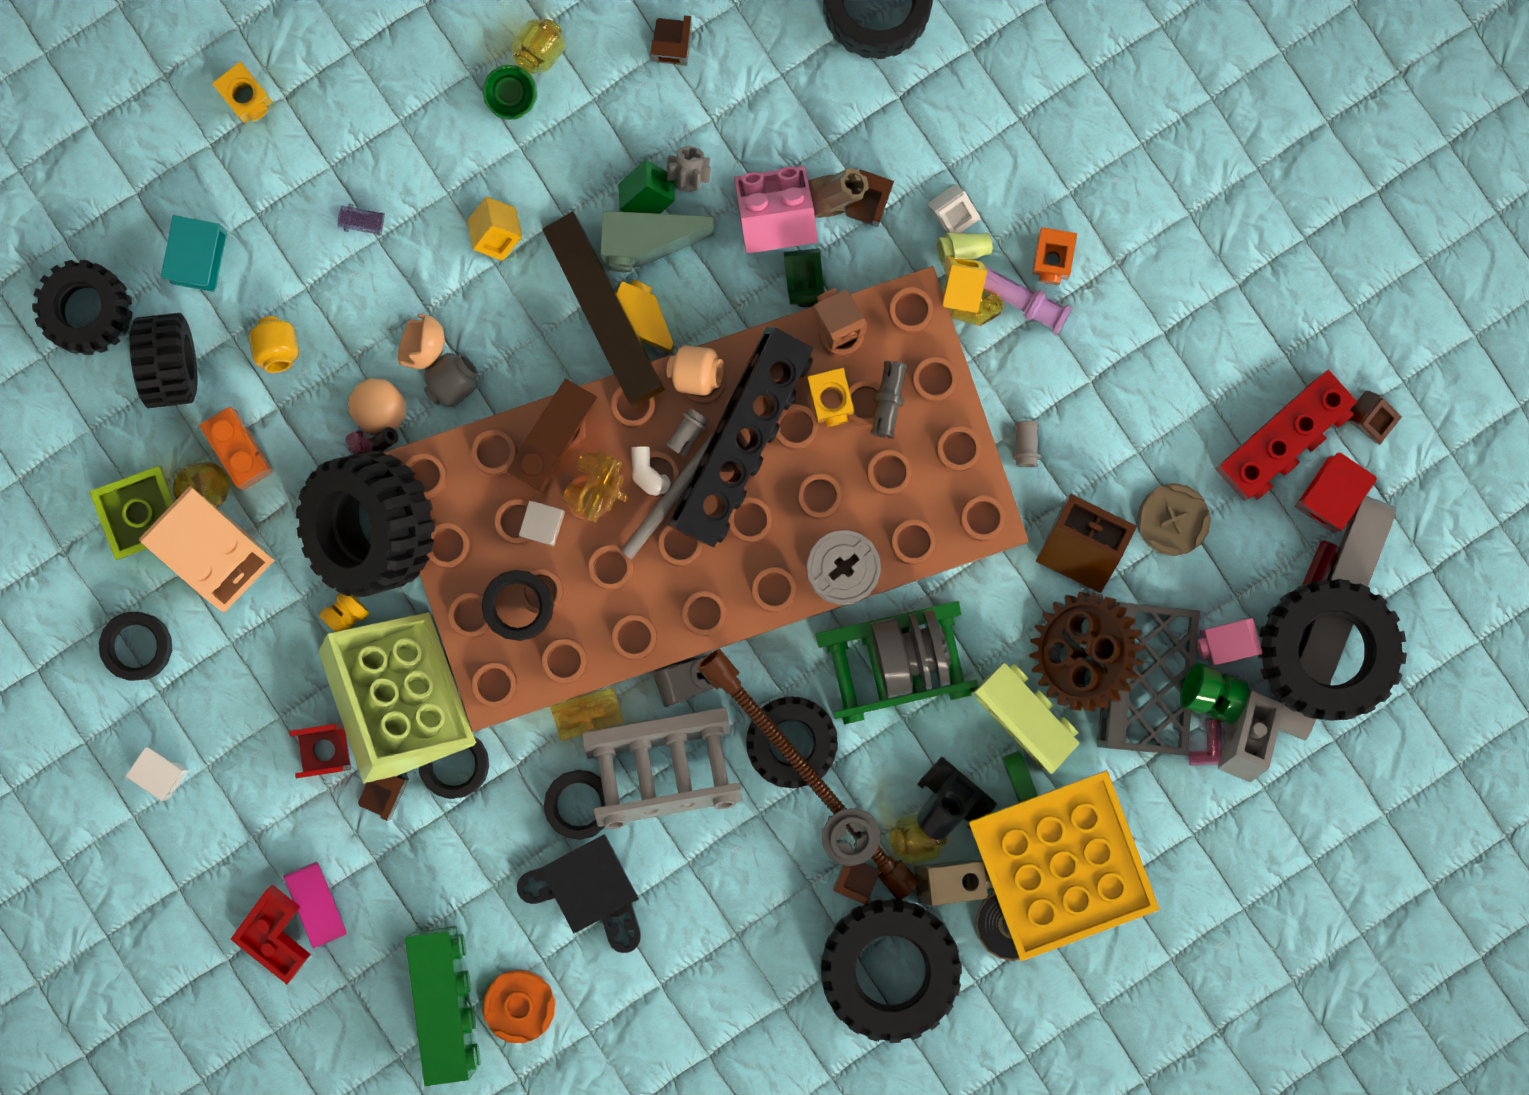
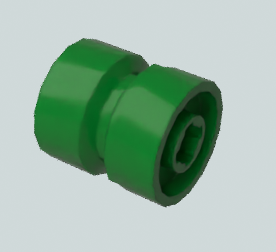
M1196 663L1191 667L1183 681L1180 690V704L1182 707L1199 714L1207 713L1210 718L1222 723L1233 724L1240 717L1246 706L1249 693L1248 683L1228 673L1221 675L1219 670L1205 664Z

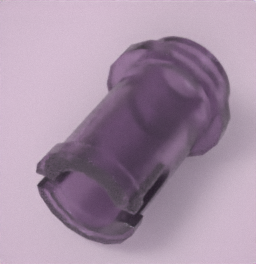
M350 203L348 206L341 205L337 226L344 228V232H349V229L381 236L385 213L353 208V204Z

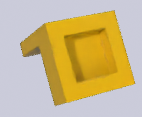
M487 196L467 220L472 249L504 261L522 238L516 208Z
M946 256L944 271L947 275V282L942 299L943 306L978 313L987 275L985 266L980 261Z

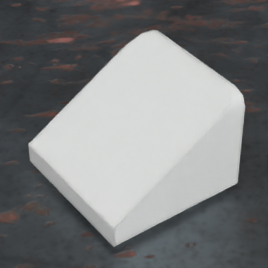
M956 184L927 203L930 211L946 233H962L981 219L966 192Z
M529 500L519 536L554 547L565 511Z

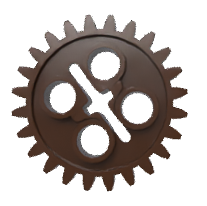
M1079 592L1077 598L1066 595L1065 605L1059 602L1053 603L1055 614L1043 612L1042 615L1047 621L1045 626L1035 625L1037 631L1041 633V637L1030 640L1031 643L1038 646V651L1029 654V657L1039 659V664L1031 670L1032 672L1043 674L1037 684L1044 687L1050 686L1046 696L1051 698L1058 697V705L1068 706L1070 704L1071 710L1081 711L1082 707L1084 711H1095L1096 706L1106 709L1108 708V699L1114 702L1121 701L1118 690L1131 691L1127 683L1128 678H1139L1138 674L1132 669L1134 665H1143L1144 661L1135 657V652L1145 649V646L1135 644L1134 640L1142 634V631L1130 628L1135 623L1136 618L1131 616L1124 617L1127 607L1123 605L1115 606V598L1105 597L1103 599V594L1094 592L1091 596L1089 593ZM1087 618L1089 628L1084 634L1082 632V623ZM1066 630H1067L1068 634L1073 638L1074 641L1070 640V639L1065 635V631H1066ZM1112 641L1114 652L1111 657H1108L1106 650L1108 644ZM1079 644L1087 645V646H1086V648H1084V647H1081ZM1065 646L1067 654L1065 659L1061 661L1060 651ZM1100 663H1103L1108 668L1107 674ZM1090 670L1091 681L1086 685L1084 676L1086 671Z

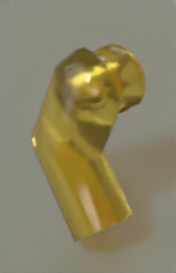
M987 295L981 298L978 313L949 308V312L953 319L982 326L1001 313L1004 303L997 295Z

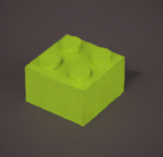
M162 466L148 469L89 491L115 560L147 550L148 548L138 539L175 502Z

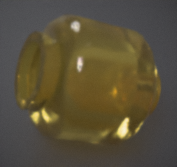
M538 19L529 20L512 42L513 58L519 67L526 69L532 74L548 72L566 48L565 40L561 35V28L549 19L544 21Z
M216 463L191 464L183 467L177 474L173 484V492L175 498L178 499L191 486L214 506L220 507L227 499L230 482L223 469Z
M918 814L901 817L897 820L895 827L890 830L892 851L896 857L900 856L902 861L907 864L936 859L940 855L941 846L945 845L947 838L936 840L927 836L918 825Z

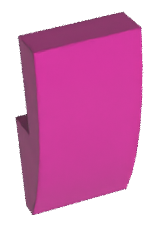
M317 861L283 875L292 900L300 906L297 912L312 948L347 934Z

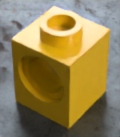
M241 61L212 83L244 124L249 120L255 122L262 118L269 111L267 106L273 102ZM243 88H252L253 96L251 100L246 103H238L236 99L238 92Z
M844 368L808 376L807 383L817 423L826 422L827 427L847 423V416L854 414V408ZM827 390H835L841 395L842 403L834 409L826 408L821 402V395Z

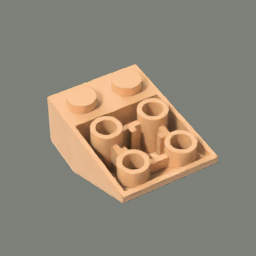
M191 486L138 539L203 598L223 613L275 561L254 537Z

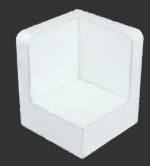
M146 747L125 777L161 801H165L171 798L189 769L179 762L169 761L150 747Z

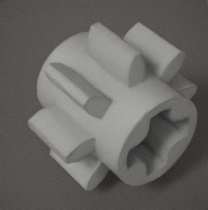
M685 146L679 148L677 156H668L667 180H674V186L682 191L692 192L698 190L701 182L709 183L710 158L704 157L703 151L696 147Z

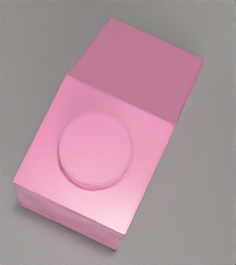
M1253 618L1201 630V638L1197 639L1200 657L1202 660L1207 659L1209 666L1263 654Z

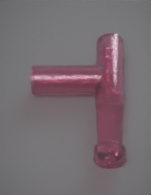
M1206 719L1207 751H1189V766L1219 764L1222 752L1220 721Z

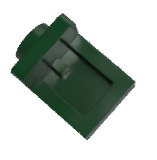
M820 249L783 252L789 303L791 305L797 304L798 307L803 308L813 307V305L818 303L817 297L825 292Z

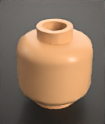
M686 345L680 347L676 355L669 358L667 377L672 378L673 385L678 392L704 396L711 394L714 388L721 386L724 376V362L718 358V354L714 349Z

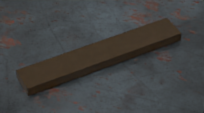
M572 211L543 228L542 230L629 404L634 408L664 391L665 388L577 215Z

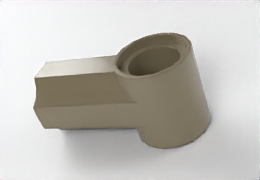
M857 168L845 169L835 175L821 176L808 181L815 218L830 217L846 212L845 206L863 199V194L869 189L867 177L862 175Z

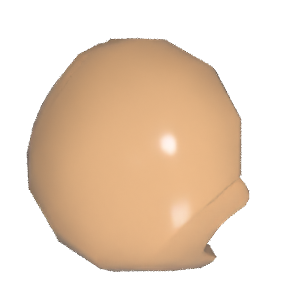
M418 314V317L422 318V320H409L399 345L397 359L400 365L414 369H426L431 367L441 357L445 345L443 326L434 317Z
M368 378L357 384L348 397L347 406L350 417L368 434L377 435L387 427L396 430L406 417V400L396 386L385 379Z

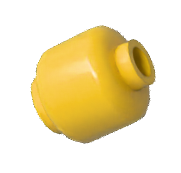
M276 316L260 319L258 325L254 326L248 333L253 362L258 367L264 368L266 372L278 373L288 370L299 356V348L293 325L287 321L279 320Z

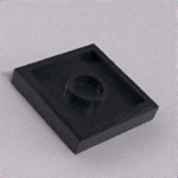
M606 834L540 868L573 934L639 899Z

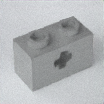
M1254 691L1248 693V699L1242 714L1237 721L1228 725L1217 769L1248 782H1252L1267 771L1270 767L1285 704Z

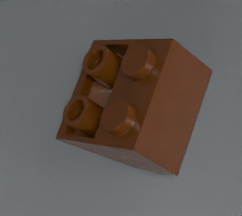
M1070 494L1066 497L1035 562L1101 594L1119 564L1137 526Z

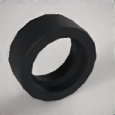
M512 570L501 573L489 583L483 593L481 607L484 620L493 632L505 639L523 641L534 638L545 630L552 619L554 603L551 591L542 579L530 572ZM517 583L532 588L537 594L540 603L539 613L535 620L529 625L520 628L510 627L502 622L496 610V601L500 592L507 586Z
M126 612L112 618L103 628L99 639V655L105 667L116 677L128 681L148 680L158 675L168 664L172 653V638L166 625L155 616L143 612ZM130 625H141L148 628L153 633L157 642L154 658L143 667L132 668L125 666L119 661L115 653L114 643L117 635L122 629Z
M474 736L475 745L469 747L475 758V769L467 782L456 786L447 785L436 777L432 762L419 767V775L430 791L440 797L455 799L466 797L480 788L488 774L489 758L487 750L477 737Z
M575 770L562 774L551 783L545 794L544 811L546 819L554 831L566 838L582 840L595 836L605 826L598 827L596 819L584 826H573L565 822L560 816L557 806L561 792L571 784L583 783L595 789L600 798V807L605 806L601 777L590 771Z

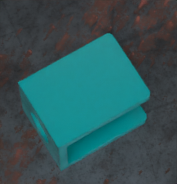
M173 215L161 276L164 279H169V282L173 285L214 292L217 287L228 231L219 223Z

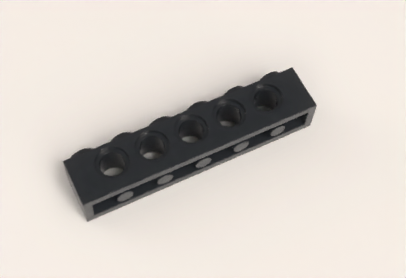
M776 327L765 328L667 524L668 526L711 547H715L717 542L721 543L730 528V523L727 521L733 509L737 510L746 497L747 490L744 487L750 475L752 477L755 476L762 465L763 457L760 455L766 443H771L779 431L780 424L777 421L783 409L788 410L795 399L796 391L794 387L799 377H804L812 365L813 358L810 355L814 349L813 347ZM776 362H779L783 367V376L778 382H774L770 376V369ZM762 395L767 401V408L763 414L757 415L754 411L753 403L758 396ZM746 428L750 433V442L745 448L741 449L737 444V435L742 429ZM731 462L734 467V474L730 480L724 482L720 476V469L724 463ZM714 495L718 503L717 508L712 514L707 515L703 509V503L708 496Z

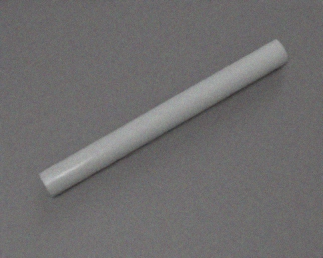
M712 434L673 482L669 491L662 496L620 550L631 560L681 498Z

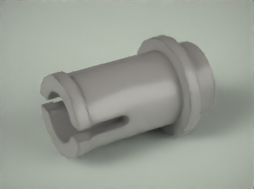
M692 408L687 414L685 412L682 414L685 418L666 443L668 447L683 457L687 456L688 451L701 432L708 430L705 426L709 420Z
M1018 421L1015 423L1016 454H1013V459L1016 460L1017 467L1038 466V460L1042 458V455L1038 453L1039 423L1036 421Z

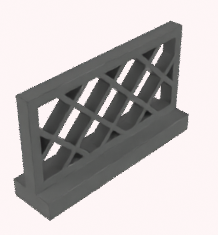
M1116 602L1115 606L1123 605L1127 607L1124 617L1131 616L1136 618L1137 612L1148 613L1157 624L1145 637L1140 635L1136 638L1139 641L1136 644L1145 646V650L1154 662L1142 673H1139L1135 666H1133L1132 670L1138 674L1139 678L1132 681L1131 678L1127 679L1131 689L1140 683L1151 698L1138 710L1129 700L1130 692L1118 690L1121 698L1119 702L1108 699V708H1100L1097 747L1188 756L1191 710L1181 705L1172 713L1160 698L1173 686L1180 692L1182 685L1179 681L1183 678L1185 679L1191 667L1196 664L1200 611ZM1157 614L1169 616L1162 621ZM1177 616L1189 617L1188 633L1178 641L1166 625ZM1135 621V623L1130 627L1131 629L1137 630L1136 627H1135L1136 621ZM1162 630L1173 646L1159 657L1148 644V641ZM1112 641L1107 646L1106 652L1108 657H1111L1114 652ZM1187 642V648L1185 650V648L1182 645ZM1178 650L1185 659V669L1175 677L1164 664V661ZM1104 665V670L1106 671V674H1107V673H1108V668ZM1159 666L1170 682L1155 693L1144 678ZM1156 703L1167 718L1156 728L1152 729L1141 714ZM1129 709L1132 715L1127 718ZM1181 714V718H1180V722H1179V721L1176 719V717H1178V716ZM1137 719L1148 734L1137 744L1125 743L1126 728ZM1171 722L1179 731L1178 747H1167L1157 735ZM1153 739L1157 745L1146 744Z

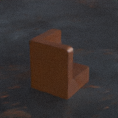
M684 15V21L662 18L656 20L654 40H652L650 54L652 62L688 65L692 16Z
M860 169L859 172L867 177L869 189L863 194V199L847 206L845 215L863 223L879 227L894 181Z
M397 775L368 782L358 801V805L380 815V818L385 821L391 820L409 779Z
M867 863L855 866L842 865L833 886V891L868 905L870 894L880 871Z

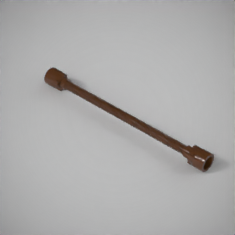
M717 649L707 655L700 662L697 669L716 690L722 688L726 694H730L732 698H735L738 705H741V708L744 709V712H747L750 719H753L756 726H759L762 733H765V736L771 740V743L777 747V750L780 751L783 757H786L785 759L806 781L807 785L812 788V791L818 795L821 801L827 805V808L833 812V815L838 813L841 808L847 809L816 771L810 767V764L804 760V757L798 753V750L792 746V743L786 739V736H783L780 729H777V726L771 722V719L765 715V712L747 694V691L741 687V681L736 677L739 675V671L721 649ZM846 824L847 831L855 839V836L860 834L861 831L854 832L852 827ZM878 846L875 854L871 857L877 864V869L881 872L878 878L897 900H901L916 889L919 880L901 859L895 861Z

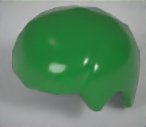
M502 65L492 70L487 75L482 87L486 106L495 116L507 120L522 118L533 109L538 98L537 84L533 76L526 69L516 65Z

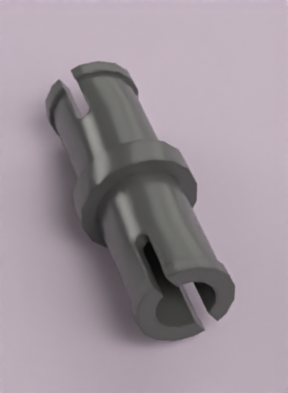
M884 361L880 390L875 393L874 397L877 406L870 432L874 436L885 438L887 435V438H894L898 409L903 406L904 402L901 393L905 372L908 367L906 364L895 361L891 364V361Z

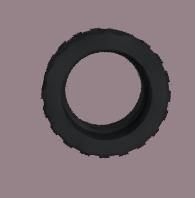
M823 0V12L826 16L827 27L834 35L833 38L838 43H841L847 51L852 54L856 53L863 58L885 59L889 56H897L907 48H911L916 40L922 36L929 21L933 0H912L911 10L907 18L900 25L887 30H871L854 22L846 12L844 0Z

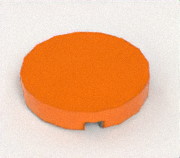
M512 970L501 974L489 985L483 997L482 1013L487 1025L496 1037L509 1043L524 1044L537 1039L549 1028L555 1016L556 1000L550 985L542 976L529 970Z

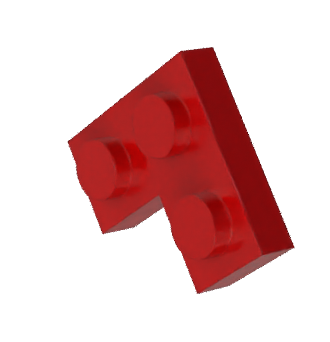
M272 884L266 889L230 940L288 985L311 954L283 932L300 909V906Z

